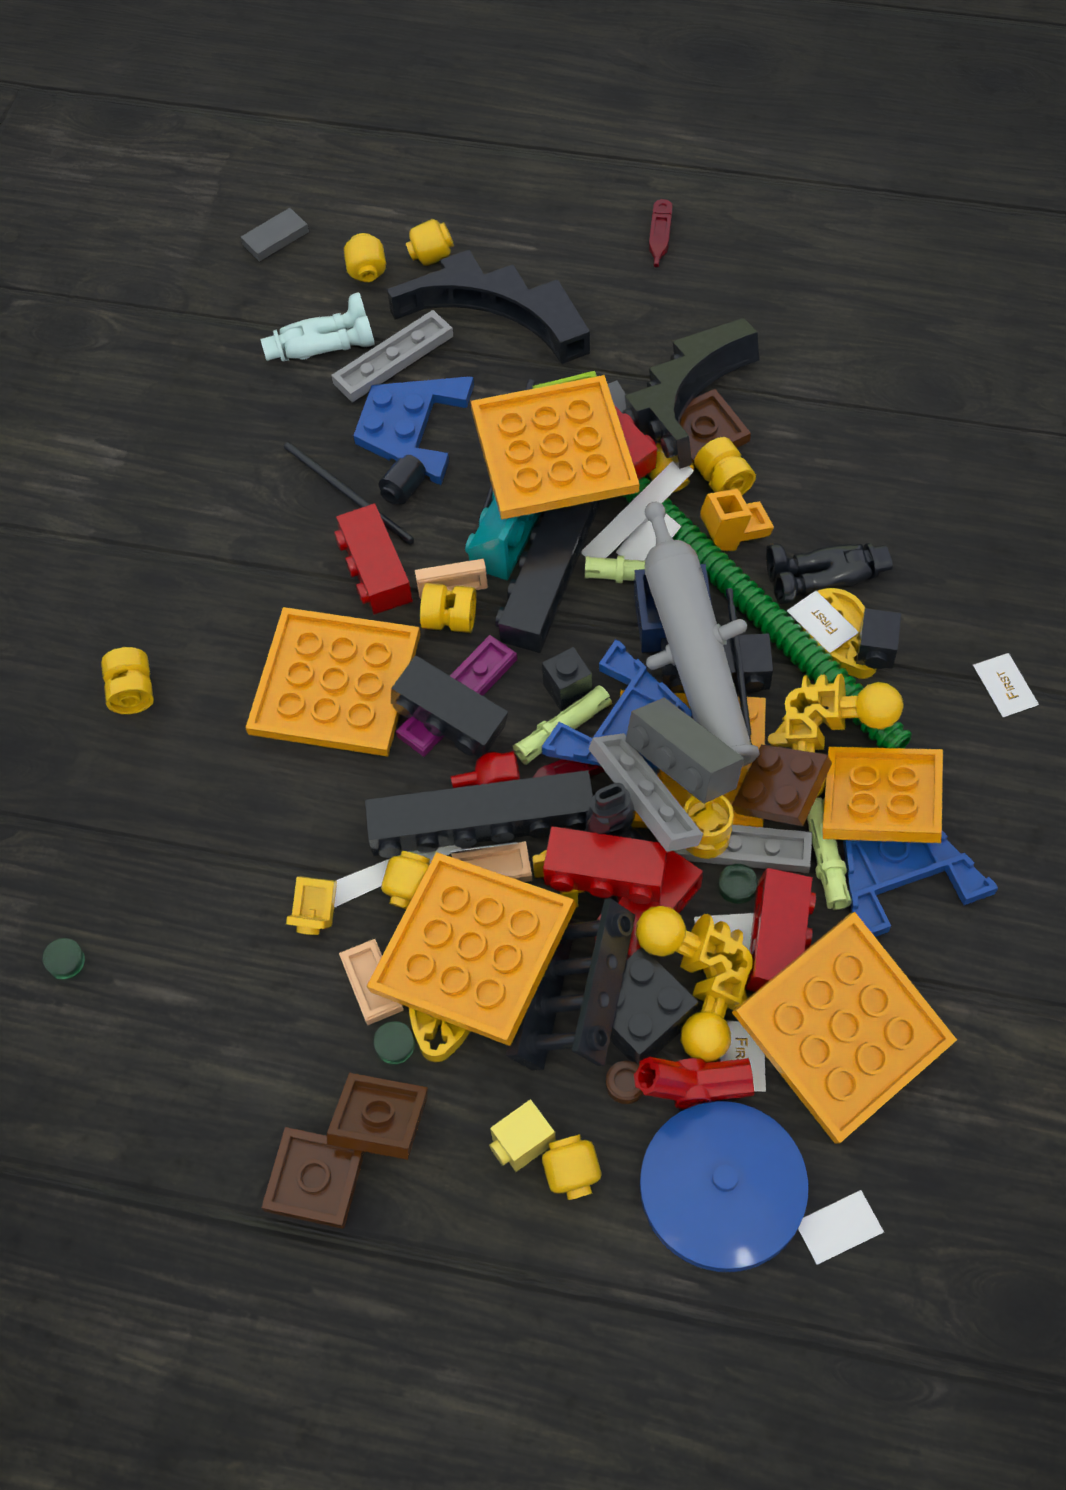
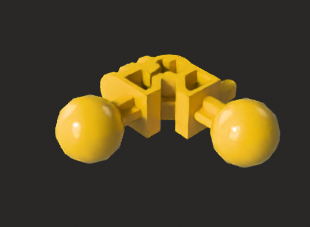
M841 673L836 676L834 683H829L827 676L822 674L818 676L815 684H811L808 676L805 675L802 680V687L794 689L786 697V714L782 718L783 722L775 733H771L768 736V742L771 746L791 747L794 750L815 753V750H824L825 737L818 727L824 722L831 730H845V718H859L862 723L870 728L881 730L891 727L900 719L903 710L902 696L896 688L882 682L867 685L859 692L858 696H846L845 681ZM826 778L816 798H818L823 793L826 785Z
M664 906L650 907L643 912L636 923L635 935L640 947L649 954L657 956H667L678 952L684 955L680 968L691 973L703 969L707 979L696 983L692 995L704 1001L701 1012H697L689 1017L681 1028L680 1041L685 1053L691 1058L703 1059L706 1063L717 1061L726 1054L731 1046V1031L727 1021L724 1020L727 1008L735 1010L748 999L745 985L753 966V959L748 948L742 945L743 932L739 929L731 932L729 925L723 921L714 924L713 918L709 914L702 915L695 923L692 931L689 932L686 930L682 916L673 908Z

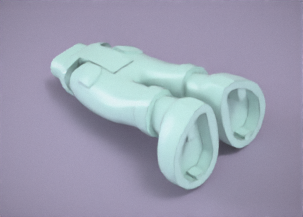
M359 292L349 297L348 310L343 315L336 313L333 316L301 320L282 327L280 335H278L277 330H274L273 336L260 339L267 361L280 357L282 361H288L289 358H300L301 360L330 351L351 349L352 345L361 347L375 345Z

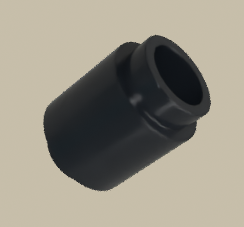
M412 455L398 458L378 483L381 496L391 504H405L424 481L426 468L423 463Z

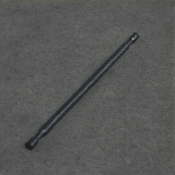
M728 588L726 589V596L729 602V619L732 622L737 620L733 603V589ZM739 635L732 637L740 706L751 742V726Z

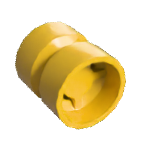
M727 437L716 438L708 442L699 450L694 459V465L704 479L709 481V486L714 493L738 488L741 495H744L756 480L755 472L747 461L741 458L740 452Z
M426 583L421 597V628L442 630L446 625L454 632L471 633L476 614L475 587L455 586L451 591L443 584Z
M122 647L107 652L102 657L101 666L108 709L119 714H134L148 709L153 704L154 697L152 683L149 678L150 668L147 654L141 649L133 647Z
M692 795L685 803L684 810L703 833V836L698 846L689 847L686 850L699 858H715L721 855L729 846L734 818L733 807L723 795L705 804Z

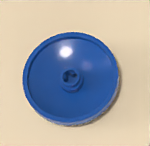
M716 1101L689 1107L670 1118L658 1130L651 1140L643 1159L640 1193L643 1209L652 1230L671 1252L696 1267L716 1272H737L757 1267L771 1260L792 1240L805 1214L808 1200V1177L804 1160L797 1145L778 1122L753 1107L735 1102Z

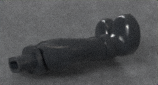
M866 543L863 548L862 544H840L823 547L806 554H795L793 558L787 557L786 551L781 544H769L766 548L768 576L770 582H774V595L779 604L791 603L799 594L806 596L821 589L854 586L867 578L878 577L879 572L893 569V562L886 545L873 547L871 543Z
M614 783L599 789L591 798L590 805L586 810L585 831L645 840L644 836L631 826L635 818V810L630 794L625 789V786L621 783Z

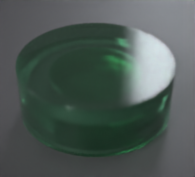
M744 864L729 865L720 874L719 892L730 903H746L756 893L757 876L750 867Z
M69 938L53 941L47 946L43 954L45 968L53 977L58 979H68L80 972L85 962L83 950L77 942Z
M392 1021L383 1024L376 1031L374 1047L381 1060L390 1064H399L406 1061L412 1055L415 1041L412 1031L407 1025Z

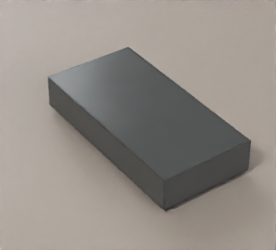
M288 208L240 238L242 245L260 262L307 234L309 229L308 224L291 208Z

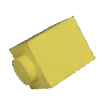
M531 1099L490 1128L492 1140L494 1141L489 1144L492 1152L502 1165L509 1162L516 1172L549 1149L548 1143L556 1141L555 1131Z

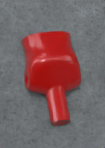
M515 751L486 753L476 761L473 772L451 776L453 788L520 779Z

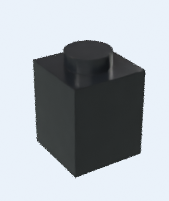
M864 609L859 632L856 664L866 665L873 669L893 668L898 650L901 613Z
M574 647L542 662L543 685L560 711L565 710L592 690V673Z

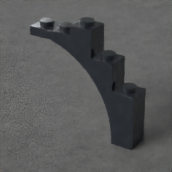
M470 250L441 259L442 270L387 289L390 311L395 320L423 309L452 307L476 309L503 316L529 329L546 343L561 364L590 354V331L558 279L528 290L513 264L484 275Z
M745 318L672 341L674 354L671 355V361L649 368L650 382H647V388L624 395L626 409L622 413L628 414L634 421L635 426L644 435H649L654 442L658 441L665 457L671 458L679 469L692 465L689 435L679 424L687 406L704 388L715 380L740 367L760 360L758 332Z

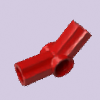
M648 1057L640 1061L638 1070L634 1073L635 1087L641 1089L644 1095L674 1100L676 1108L687 1109L707 1102L710 1103L713 1100L754 1096L753 1074L749 1058L706 1063L705 1060L697 1058L674 1062Z

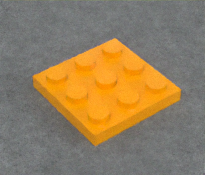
M829 747L828 757L832 765L826 777L822 828L823 839L941 843L943 749Z

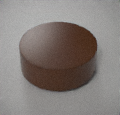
M620 1061L609 1069L606 1076V1089L610 1097L616 1102L631 1104L638 1101L644 1095L641 1089L635 1087L634 1073L639 1067L637 1063Z

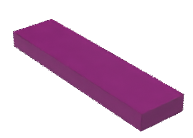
M489 635L450 676L483 696L517 661V653ZM414 717L408 718L396 731L397 738L423 757L444 737L443 735L441 737L433 735L424 727V723Z

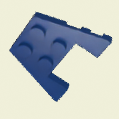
M473 377L372 385L353 435L355 444L389 461L392 458L397 460L405 455H412L423 463L426 468L425 475L430 477V481L442 485L449 464L448 453L421 449L419 445L434 403L467 408L474 388Z
M615 639L600 661L599 671L628 686L594 737L622 733L627 735L631 711L664 697L693 719L691 709L663 682L659 683L647 672V667L639 659L635 660L626 651V647ZM558 722L542 745V754L548 757L601 766L589 751L592 738L561 722ZM641 754L656 775H658L661 769Z
M943 831L941 843L843 840L849 894L852 900L851 913L856 912L875 937L888 933L891 928V924L876 896L878 894L943 871L947 873L963 905L994 895L998 887L990 877L985 878L974 867V862L965 853L961 854L947 840L948 836Z

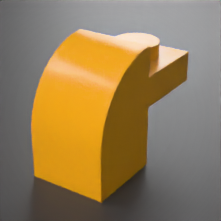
M738 488L707 494L700 511L701 519L713 542L724 551L737 550L741 541L770 536L774 529L760 501L746 504Z

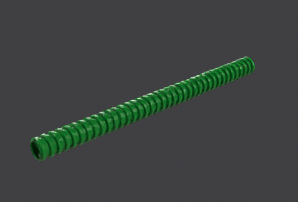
M644 476L638 480V493L623 495V497L631 503L651 483L648 478ZM669 498L665 499L661 503L665 508V513L681 526L672 539L684 541L694 549L700 564H706L707 577L710 579V582L717 586V589L724 593L726 598V589L732 588L735 607H739V611L742 614H746L749 621H754V626L761 628L762 634H769L770 641L776 643V647L779 650H784L783 654L787 658L791 657V662L794 665H799V670L806 672L809 680L814 679V684L818 676L822 674L827 676L829 683H834L836 676L841 673L845 681L846 696H858L864 687L860 683L855 684L856 679L853 676H848V671L845 668L840 669L841 665L838 661H832L833 657L829 653L825 654V649L822 646H817V641L814 638L809 639V633L802 631V627L799 624H794L795 620L791 616L787 617L784 609H780L776 602H772V598L769 595H765V591L762 588H757V583L750 581V577L744 574L743 570L736 566V563L729 559L726 553L721 552L722 550L715 546L711 539H707V535L704 532H700L699 527L693 525L692 520L686 518V515L679 511L676 505H672V501ZM853 718V723L861 725L860 729L863 733L869 732L868 737L872 741L877 740L876 745L879 748H905L911 740L912 733L909 730H903L904 726L901 722H896L891 727L879 730L870 728L862 723L859 718Z

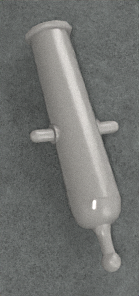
M651 502L645 508V516L652 523L656 537V546L651 548L645 558V575L669 644L666 645V650L648 657L646 665L651 670L661 668L670 663L673 666L676 665L694 720L744 757L742 765L744 767L752 763L760 753L757 746L751 745L723 645L727 644V639L744 633L747 629V623L742 619H738L723 626L717 624L696 552L688 543L672 539L664 520L666 513L663 504Z

